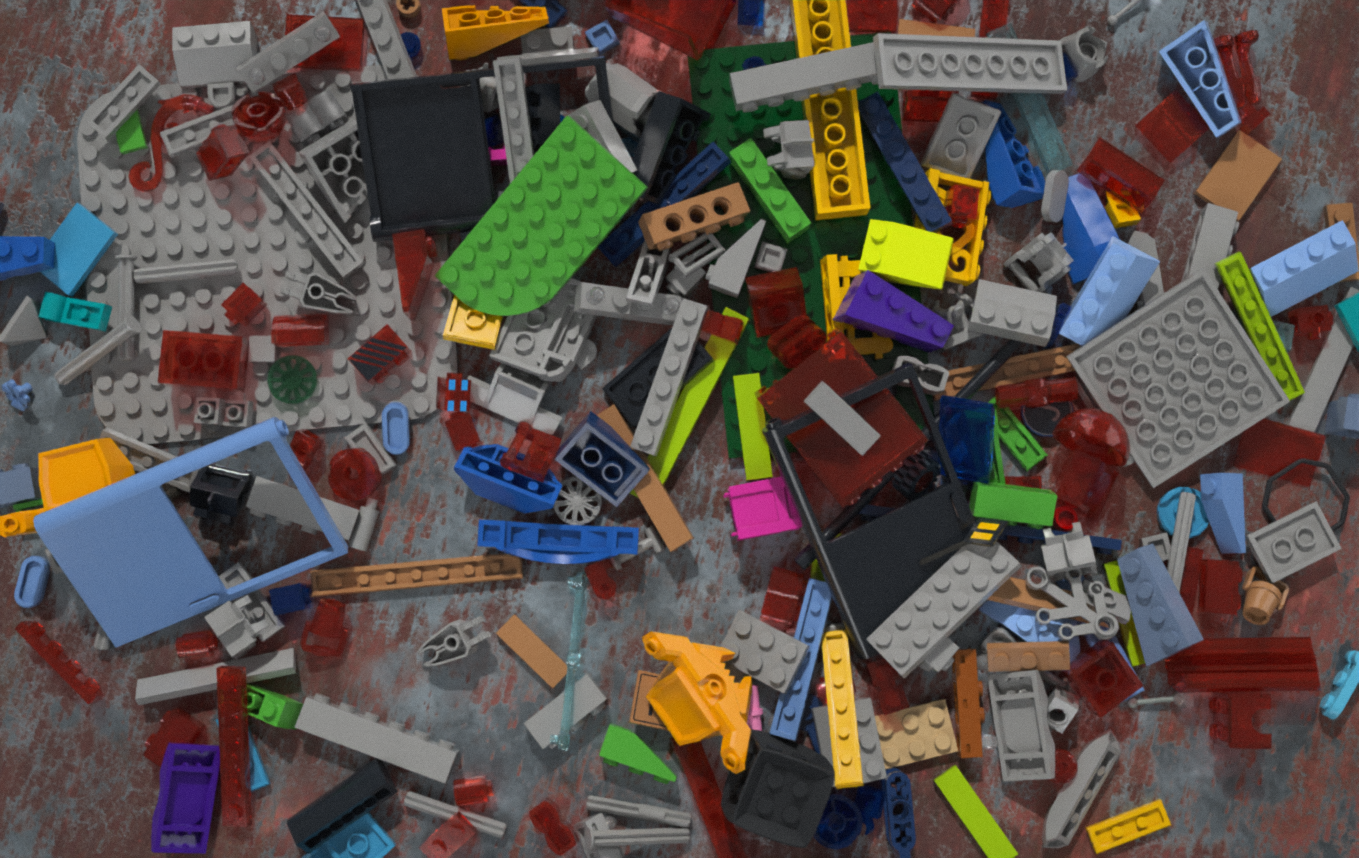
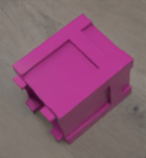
M782 477L729 486V489H727L728 493L723 495L724 498L729 497L735 532L731 534V537L736 536L737 541L802 528Z

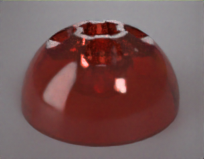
M1083 408L1075 410L1063 417L1052 432L1053 437L1065 448L1091 461L1109 466H1124L1128 462L1130 441L1125 427L1115 416L1101 409Z

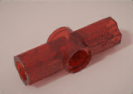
M1075 377L1054 380L1039 378L1026 380L1023 383L995 387V400L998 409L1020 406L1035 408L1047 406L1050 403L1069 402L1078 399V384Z

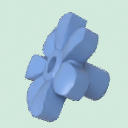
M11 379L2 385V390L5 392L8 400H12L11 405L21 411L29 408L30 397L27 394L33 391L29 383L26 382L22 386H17L16 382Z

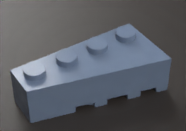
M1154 544L1137 548L1117 559L1146 667L1204 640Z

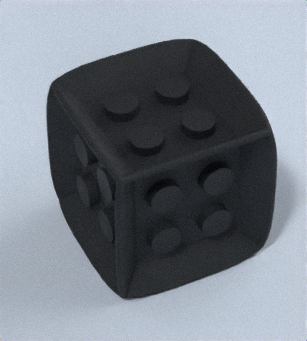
M751 730L746 768L738 774H734L731 770L729 771L723 789L721 807L730 822L746 831L785 845L806 848L813 838L832 790L835 771L825 756L806 746L764 731Z

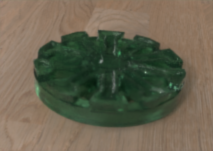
M287 355L278 359L271 366L267 382L270 392L276 399L286 404H299L305 402L313 395L317 386L318 376L316 369L307 359L297 355ZM292 360H296L294 369L291 365ZM285 363L287 370L284 371L280 368V364ZM302 363H305L306 367L300 371ZM274 372H278L282 376L274 377L273 374ZM312 372V377H303L307 373ZM274 383H282L277 388H274L273 386ZM302 383H312L311 388L306 387ZM299 388L306 392V395L301 397ZM286 389L284 397H281L280 393ZM292 391H294L295 395L294 400L290 399Z

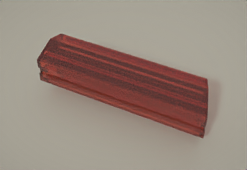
M1311 637L1203 638L1204 640L1165 660L1168 685L1179 693L1322 691Z

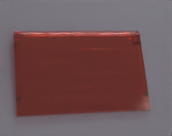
M1264 418L1243 431L1233 466L1273 476L1298 459L1305 458L1318 461L1326 436ZM1301 463L1279 479L1309 487L1316 466Z

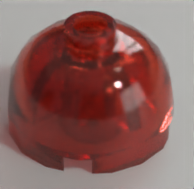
M264 91L258 92L259 96L251 98L247 94L236 101L232 107V120L236 129L242 137L250 142L266 143L274 140L282 133L286 124L285 108L280 97Z

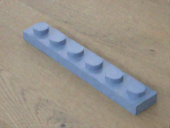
M812 578L808 580L794 638L809 645L810 648L787 694L781 692L779 694L770 734L797 741L833 599L826 582Z

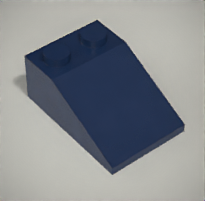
M592 411L587 414L563 442L555 457V461L616 507L650 470L621 436Z

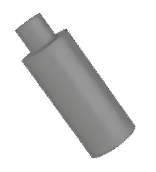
M368 498L366 506L360 507L349 541V547L367 552L379 511L375 510L378 500Z

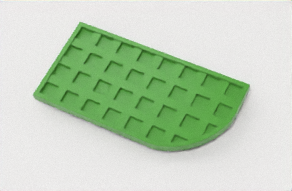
M566 116L439 269L435 277L463 303L480 312L498 316H511L538 309L549 303L561 291L648 187L572 117Z

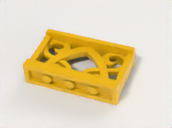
M930 168L925 174L943 206L944 204L946 205L947 213L949 214L952 199H954L953 207L961 208V210L953 209V213L962 216V218L958 219L965 232L953 243L950 254L951 261L956 266H958V257L964 259V270L962 272H955L948 265L944 281L968 286L978 279L980 273V265H977L984 247V241L981 240V236L987 224L985 209L991 198V191L988 190L989 182L940 172V170ZM938 184H943L956 188L953 190L951 194H949L947 191L938 187ZM962 190L971 191L974 195V204L970 206L966 203L968 196L958 201L956 199L957 194ZM916 215L914 228L925 230ZM966 244H967V251H966L965 249H962Z

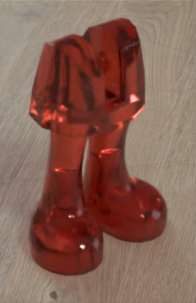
M1258 30L1245 31L1234 37L1229 34L1213 39L1222 60L1236 107L1244 106L1245 98L1249 105L1260 103L1261 81L1258 76H1255L1250 59V47L1259 39ZM1233 47L1238 57L1241 77H1239L1234 63Z

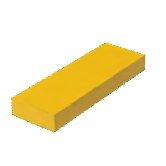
M1157 799L1085 828L1095 853L1099 854L1171 826L1162 800Z

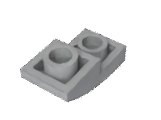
M196 397L193 423L243 428L251 427L254 402Z

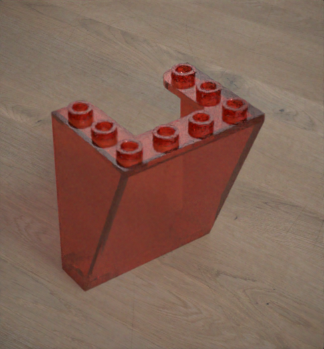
M837 327L827 335L830 339L825 344L822 342L818 345L820 348L779 381L777 379L774 380L772 386L767 388L764 385L754 394L772 419L780 417L781 420H788L811 409L804 400L821 381L825 382L839 396L878 376ZM884 389L850 406L881 435L863 456L823 419L787 435L790 442L842 508L847 504L850 506L857 502L863 491L868 487L869 489L876 487L882 481V476L889 471L894 472L903 465L905 458L911 454H918L924 449L925 443L928 441L927 437L888 389Z

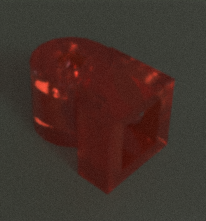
M296 73L272 84L283 107L286 106L287 110L299 108L308 101L306 92Z
M708 310L701 331L738 345L745 323L741 319Z
M300 429L296 430L290 447L302 468L306 471L324 439L308 430Z
M610 559L598 561L584 567L592 589L600 599H609L616 592V582L606 571L613 567Z

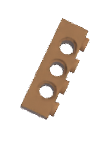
M737 182L645 213L641 216L638 223L649 251L658 248V251H663L672 247L674 242L680 240L683 243L692 241L697 238V234L706 232V235L713 234L721 230L720 226L729 224L730 227L739 225L745 221L744 218L750 212L740 184ZM718 206L722 208L724 215H718L713 207ZM690 214L697 215L701 223L692 222ZM665 223H673L677 231L672 232L668 230Z

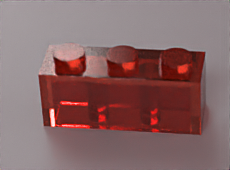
M1101 137L1095 142L1076 170L1140 214L1154 200L1165 181Z

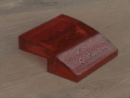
M1177 90L1173 91L1135 125L1169 163L1176 159L1210 128Z

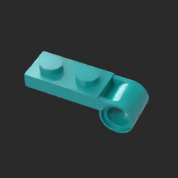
M45 292L38 317L56 323L106 332L112 306Z

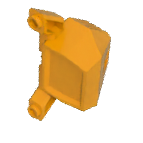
M111 438L94 439L38 453L39 487L44 508L19 511L0 516V535L12 537L37 533L33 521L36 515L135 475L133 465Z
M652 631L644 635L642 640L647 653L657 660L669 661L653 683L646 698L678 745L681 746L722 735L720 752L725 767L734 774L745 770L751 729L747 725L752 694L751 676H746L740 683H734L735 676H729L730 670L724 669L726 663H722L733 659L736 653L724 647L691 643L688 637Z

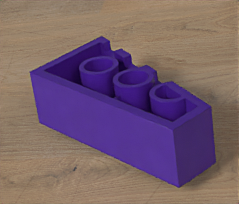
M869 270L854 277L833 318V321L844 322L853 325L854 328L877 333L878 336L883 338H891L899 341V343L928 353L944 347L954 326Z

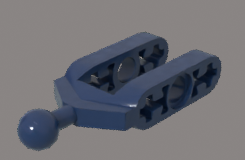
M893 767L885 769L887 777L880 779L885 835L895 858H911L910 854L916 842L911 783L906 774ZM895 777H899L900 781L895 782V787L891 786L890 783L895 781ZM901 803L903 805L901 812L893 814L894 806ZM900 830L904 831L905 835L900 836Z

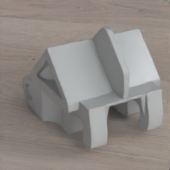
M809 120L780 122L779 126L764 129V138L771 137L772 141L781 143L782 152L767 158V165L774 166L775 170H779L784 178H805L806 174L814 167L812 151L814 138H811Z
M1050 232L1046 236L1043 233L1039 234L1025 247L1006 260L1003 265L1005 268H1010L1025 289L1042 293L1071 270L1068 265L1074 260L1064 249L1067 244L1061 245ZM1018 258L1024 263L1028 260L1032 261L1041 272V277L1037 279L1040 284L1039 288L1017 262Z
M1080 522L1072 523L1073 529L1071 533L1058 536L1052 533L1051 528L1043 529L1046 544L1041 545L1048 578L1053 584H1055V581L1064 580V573L1066 571H1069L1070 577H1078L1075 569H1081L1082 576L1092 574V576L1098 575L1089 535H1083Z
M248 595L233 604L228 601L204 617L215 632L216 637L219 638L228 653L235 660L256 646V637L269 626L265 619L250 624L242 611L247 605L252 603Z

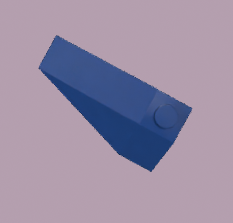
M983 101V104L1001 111L1000 117L985 146L987 175L992 191V199L998 206L1009 208L1043 199L1046 182L1038 165L1033 168L1026 154L1029 153L1026 145L1023 146L1014 136L1016 128L1000 103Z
M1086 171L1068 177L1069 184L1063 215L1062 237H1064V243L1067 244L1064 249L1074 260L1068 265L1071 268L1068 274L1072 285L1087 280L1112 236L1119 239Z

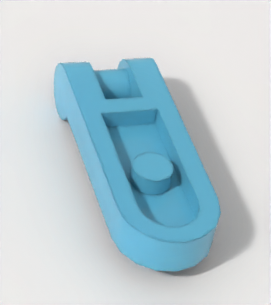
M1351 650L1346 653L1345 661L1347 664L1343 671L1341 670L1336 674L1333 680L1334 687L1330 694H1326L1321 700V713L1331 720L1336 719L1341 714L1359 683V651Z

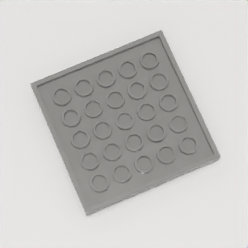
M1204 269L1195 272L1066 356L1152 488H1155L1290 402Z

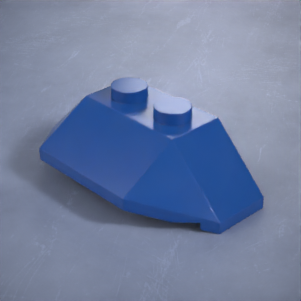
M499 444L482 445L474 448L464 447L454 466V471L475 495L524 514L552 509L562 489V484L557 481L555 475L545 462Z

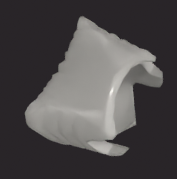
M1094 27L1083 28L1059 40L1061 41L1063 54L1070 63L1069 66L1076 82H1084L1094 76L1109 58L1108 55L1105 56L1107 42L1092 35L1096 31Z

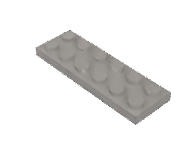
M991 537L990 540L971 538L970 540L991 543L994 538ZM996 540L992 545L967 542L866 640L903 678H906L1021 567V564Z

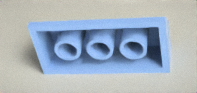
M1343 220L1249 269L1270 317L1358 272L1356 243Z
M1112 236L1060 323L1059 334L1083 346L1125 319L1160 261Z

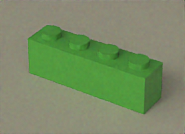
M751 138L729 152L732 166L787 244L809 230L810 220L773 168L767 165L766 158Z

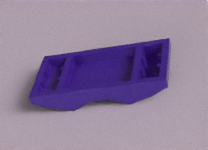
M186 743L168 744L160 769L158 803L152 816L151 851L153 853L206 854L223 746Z

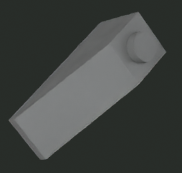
M761 219L718 258L716 265L710 264L705 278L710 280L708 288L738 298L766 221Z
M644 241L627 292L626 301L652 307L665 278L670 262L668 257L671 254V247L663 251H658V248L649 251L647 243Z

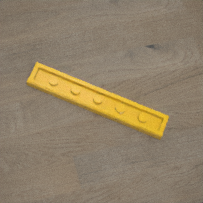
M846 629L824 632L822 653L833 769L835 771L836 789L864 786L848 633Z

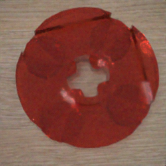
M362 447L342 450L336 453L330 461L329 466L331 468L328 475L330 487L335 494L343 499L358 501L367 498L374 493L378 483L382 480V473L379 470L377 461ZM351 467L358 471V479L350 478L349 475L352 473Z

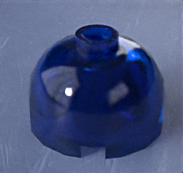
M830 794L813 837L826 848L841 849L848 847L862 830L863 820L860 809L848 797L841 794Z

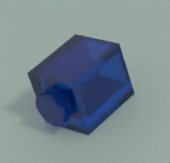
M306 583L269 590L274 616L311 609L310 603H313L312 591L310 587H306Z

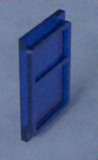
M942 395L940 397L939 432L957 477L963 480L988 484L990 482L993 462L995 418L993 403ZM938 456V463H939L940 466H941V469H940L941 473H940V475L946 476L945 471H944V469H943V466H942L941 461H940L939 456Z

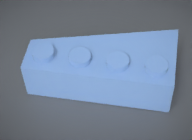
M1203 20L1161 49L1159 53L1216 138L1242 122L1208 22Z

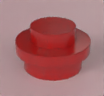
M1069 506L1056 508L1053 527L1062 532L1071 531L1073 529L1072 523L1078 522L1077 513Z

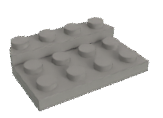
M571 278L549 303L530 312L508 316L497 338L495 350H492L489 355L490 358L536 375L542 381H563L574 368L597 315L574 312L576 286L582 282Z

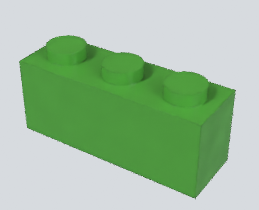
M973 480L969 508L976 520L978 517L1007 521L1006 525L1012 526L1022 522L1028 523V527L1043 529L1044 525L1052 526L1057 494L1048 489ZM979 519V521H982V522H991V521H989V520H980V519Z

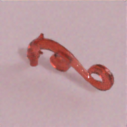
M182 94L170 99L158 100V103L162 106L154 117L150 137L155 175L150 181H144L141 178V173L143 170L151 168V164L149 162H139L133 165L128 176L133 188L141 192H150L159 186L163 175L162 144L165 145L160 132L164 131L168 118L179 110H183L184 114L191 110L197 113L201 111L205 114L213 113L214 106L204 102L203 98L191 94ZM170 122L166 126L170 129L179 124Z

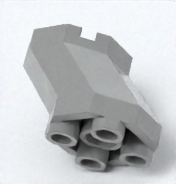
M606 63L612 123L620 131L639 143L659 90L625 66L618 63L612 65ZM596 75L585 89L588 103L599 100Z

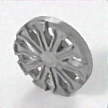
M570 477L561 482L562 487L567 486L570 494L561 489L559 495L567 500H556L553 506L557 516L569 525H586L597 517L602 506V496L596 492L595 496L587 497L593 490L590 486L581 492L584 482L578 477ZM572 481L578 482L576 491L571 484ZM597 501L598 505L594 507L588 504V502ZM568 505V507L563 512L559 511L558 508L560 506ZM585 508L593 512L591 517L587 516ZM573 511L572 519H566V516ZM578 512L583 517L582 521H577Z

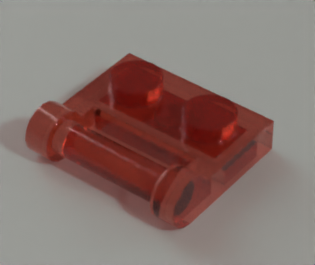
M521 421L515 429L516 435L507 453H504L500 459V464L508 470L544 482L562 439L534 429L529 423ZM524 440H530L532 442L523 461L518 460L516 456Z

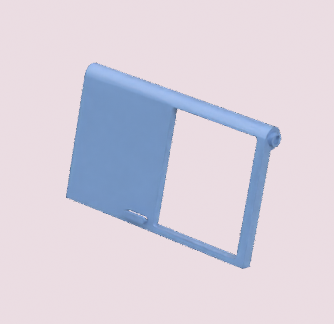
M272 417L34 517V526L38 535L115 648L348 553L347 543L287 442L286 436L289 435V430L284 420ZM265 441H269L332 547L226 589L161 485Z

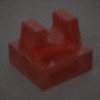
M1247 103L1238 112L1242 122V126L1238 130L1248 135L1271 113L1264 106L1257 111L1252 105Z

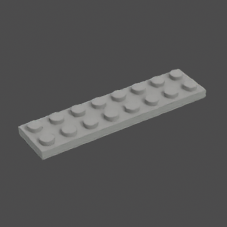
M878 33L873 37L879 89L1062 94L1067 91L1061 41Z

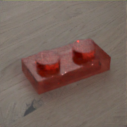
M458 811L420 845L419 849L428 858H448L475 835L477 829Z

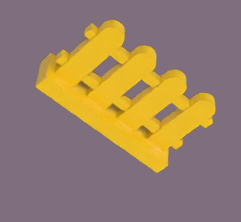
M837 254L826 255L820 260L829 363H839L845 360L846 356H848L849 361L857 360L856 355L874 354L875 359H882V354L890 352L893 348V342L890 338H883L878 336L877 333L872 332L873 338L855 339L854 329L857 328L844 322L833 321L850 287V278H854L861 273L858 270L860 260L848 261V256H841L840 261H837ZM839 278H842V287H840ZM844 330H846L847 339H844Z

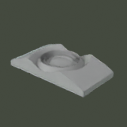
M1029 670L987 675L1003 782L1055 778V743L1048 726V698L1039 671Z

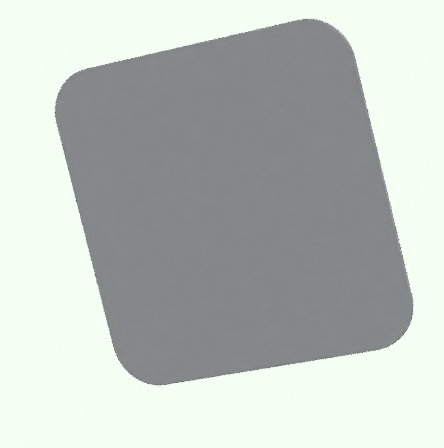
M383 65L286 73L252 93L246 83L235 84L236 102L234 106L244 131L170 158L160 132L218 111L209 102L208 87L181 89L179 83L160 85L138 108L148 148L124 155L120 153L116 134L107 141L85 122L113 91L98 98L87 109L80 122L77 135L81 204L118 233V236L86 278L87 301L112 306L106 332L89 329L90 346L118 326V260L115 259L116 255L137 256V260H134V270L231 259L236 260L239 266V272L233 275L138 284L134 280V318L137 319L142 328L139 334L134 333V358L132 360L119 359L117 346L91 366L94 405L100 420L106 428L148 445L224 438L246 429L243 427L193 423L196 397L252 401L254 405L251 426L272 417H277L279 420L285 421L289 432L363 425L364 423H382V411L391 402L404 404L409 411V420H416L432 414L447 401L453 391L449 390V379L455 380L456 384L458 375L456 342L443 340V333L453 300L452 292L435 277V274L449 259L447 234L373 242L370 229L371 213L368 194L363 203L356 207L351 213V217L344 223L324 197L298 152L306 147L301 143L285 117L297 107L330 89L349 118L347 121L349 122L356 117L350 85L353 83L388 80ZM270 141L365 262L363 266L346 279L340 275L248 157L266 142ZM286 271L304 277L316 272L343 286L355 295L357 300L354 302L337 297L336 303L353 310L352 314L334 315L302 309L298 299L280 293L281 287H289L302 293L304 284L288 280L285 277ZM250 296L251 298L246 302V304L251 309L249 310L246 306H243L241 308V310L247 315V317H245L237 310V308ZM249 336H276V363L248 362ZM375 338L407 348L399 350L369 342V340ZM368 343L401 353L396 356L362 346ZM361 348L395 358L389 361L357 351ZM353 354H358L376 360L388 362V364L386 366H382L371 362L352 358L351 356ZM349 359L383 369L367 381Z

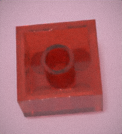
M1101 639L1070 663V670H1061L1089 711L1100 718L1144 686L1114 643L1108 640Z

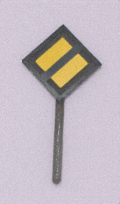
M978 517L963 541L920 560L919 563L924 565L968 544L993 547L1007 526L1008 521Z

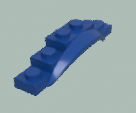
M479 519L477 546L495 547L504 553L531 561L553 564H582L602 561L618 554L638 555L639 528Z

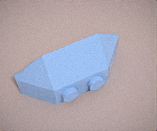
M990 600L984 602L979 608L982 613L1022 642L1063 641L1057 634L1060 626L1066 623L1072 626L1078 625L1077 620L1068 618L1053 620L1047 625H1039L1035 620L1037 611ZM1039 613L1041 620H1048L1046 613ZM1063 628L1062 634L1069 637L1071 636V631L1068 628ZM1074 636L1069 640L1070 665L1080 653L1079 636Z

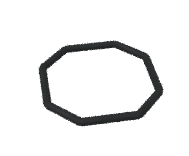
M1301 458L1267 480L1262 509L1272 523L1276 519L1267 507L1272 482L1301 463L1326 468L1344 496L1340 520L1331 526L1332 531H1335L1345 523L1350 496L1329 464Z

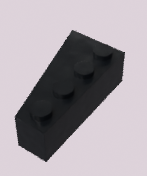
M542 83L525 88L534 155L560 124V83Z
M658 91L632 159L637 168V171L633 174L648 187L640 198L658 205L660 204L676 176L674 173L677 165L684 163L688 156L685 151L691 141L696 142L701 133L698 130L703 121H708L711 113L682 98Z

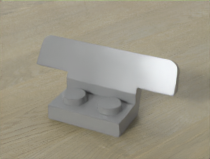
M571 26L538 29L521 36L522 55L497 57V60L521 57L522 65L592 58L599 56V47L574 49Z
M503 363L496 370L491 385L470 375L466 379L468 380V390H463L465 399L546 436L554 434L563 418L540 407L542 398L552 381H542L536 375Z

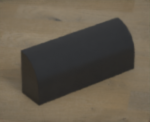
M375 758L288 818L287 825L295 844L309 854L396 794L398 790L383 761Z

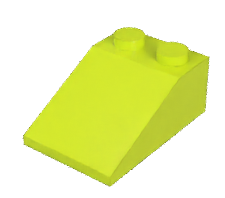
M870 219L858 270L861 273L869 270L886 282L942 290L954 239L896 222Z

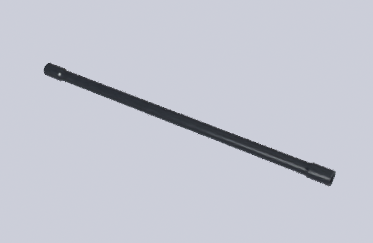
M1056 304V311H1055V313L1059 310V307H1058L1057 304ZM1012 339L1007 341L934 416L938 430L967 403L1025 342ZM927 426L822 531L825 541L828 542L834 539L894 478V474L899 472L897 470L898 467L904 465L903 461L905 459L909 460L911 454L915 455L916 451H920L930 441L931 436ZM810 543L793 559L804 571L816 560Z

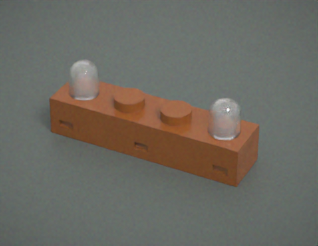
M958 649L952 656L955 659L952 663L956 743L958 747L957 756L960 758L983 757V750H994L998 746V739L995 735L981 734V724L985 722L983 707L979 705V697L983 696L982 681H978L977 670L988 669L987 654H976V649Z

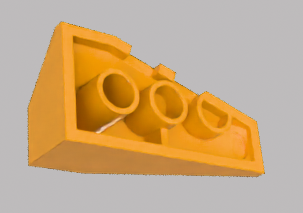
M475 5L442 8L449 60L456 59L461 61L469 57H475L549 23L546 7L516 6L510 11L499 9V6H490L489 10H476Z

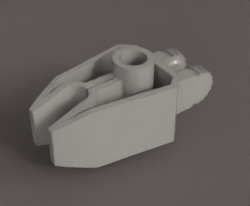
M286 271L285 277L288 280L304 284L302 293L294 291L289 287H281L280 293L298 299L302 309L334 315L352 314L353 310L336 303L337 297L354 302L357 300L355 295L343 286L316 272L304 277Z
M482 616L469 622L461 619L453 621L425 641L418 650V654L430 649L435 651L441 650L436 652L435 658L424 663V666H437L476 653L479 646L478 643L491 637L489 631H484L476 637L472 633L471 628L480 625L484 621Z

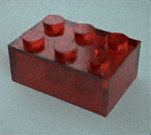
M163 330L157 383L167 387L245 393L249 340L243 336Z

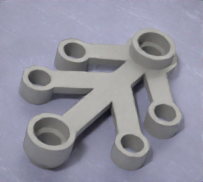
M1033 567L1028 571L1025 581L1029 588L1033 590L1041 589L1066 606L1050 610L1048 608L1039 609L1035 614V620L1039 625H1047L1053 620L1080 616L1089 623L1076 626L1067 623L1061 625L1057 632L1061 640L1069 641L1074 636L1094 634L1099 639L1108 640L1116 635L1119 628L1118 621L1113 615L1107 613L1103 594L1105 587L1102 582L1093 581L1087 587L1088 595L1094 599L1095 613L1086 605L1081 582V569H1075L1078 574L1077 578L1070 577L1069 571L1064 573L1065 579L1070 582L1073 597L1048 581V573L1045 569ZM1036 575L1040 578L1041 582L1035 584L1032 582L1031 577ZM1093 585L1100 588L1099 594L1092 592L1091 587ZM1039 613H1046L1048 615V620H1041L1039 617ZM1101 622H1105L1108 625V631L1100 629L1099 625ZM1068 628L1071 631V636H1064L1062 629Z

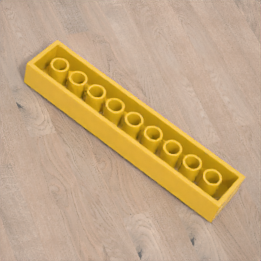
M790 0L796 59L851 47L846 0ZM846 87L836 89L835 93L821 96L820 93L812 94L810 98L802 101L804 120H809L811 138H814L812 144L814 167L810 171L815 220L867 215L870 210V200L856 89L846 90Z

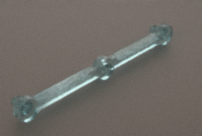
M577 572L575 577L568 576L569 581H567L568 586L576 587L570 647L567 654L565 693L560 732L558 735H550V738H552L550 739V744H557L559 750H568L570 745V724L576 670H578L580 664L579 640L584 594L587 587L586 572Z

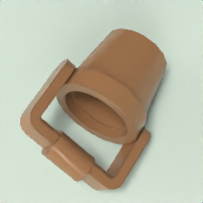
M1257 566L1252 567L1247 572L1242 589L1245 590L1244 618L1253 624H1267L1274 610L1280 611L1283 608L1289 592V586L1281 580L1272 584L1268 583L1261 568ZM1254 575H1255L1256 577H1258V578H1259L1260 580H1262V581H1253V582H1252V579H1253V577H1254Z

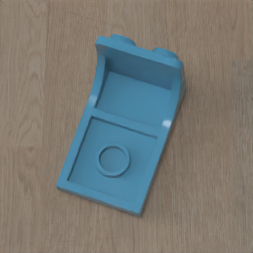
M368 812L301 858H382L397 844Z

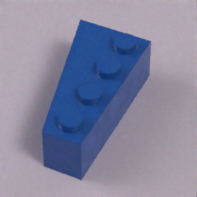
M0 236V281L18 275L24 276L54 269L55 243L46 237Z

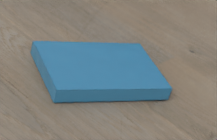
M76 203L50 239L55 243L54 269L41 271V273L67 295L73 297L118 236V233L82 204Z

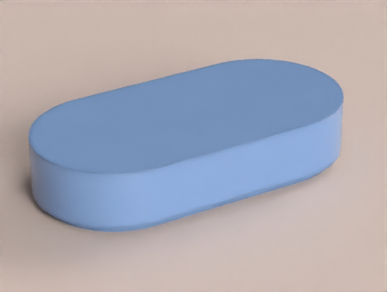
M391 402L382 411L383 446L387 452L394 455L404 453L410 445L409 411L400 402Z
M30 556L21 565L14 598L16 603L23 608H34L43 600L50 574V564L44 557Z

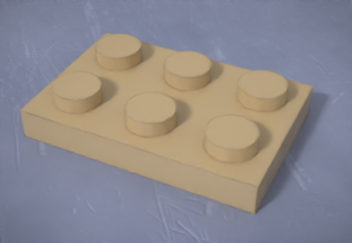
M944 698L875 715L885 769L958 751Z

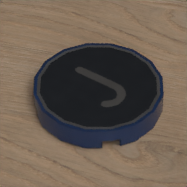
M1042 385L1032 389L1024 396L1020 405V417L1031 433L1039 437H1052L1061 434L1069 427L1073 418V405L1070 397L1062 389L1052 385Z

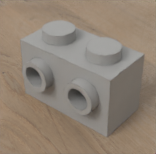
M947 637L918 666L928 672L946 671L955 659L952 656L959 647Z

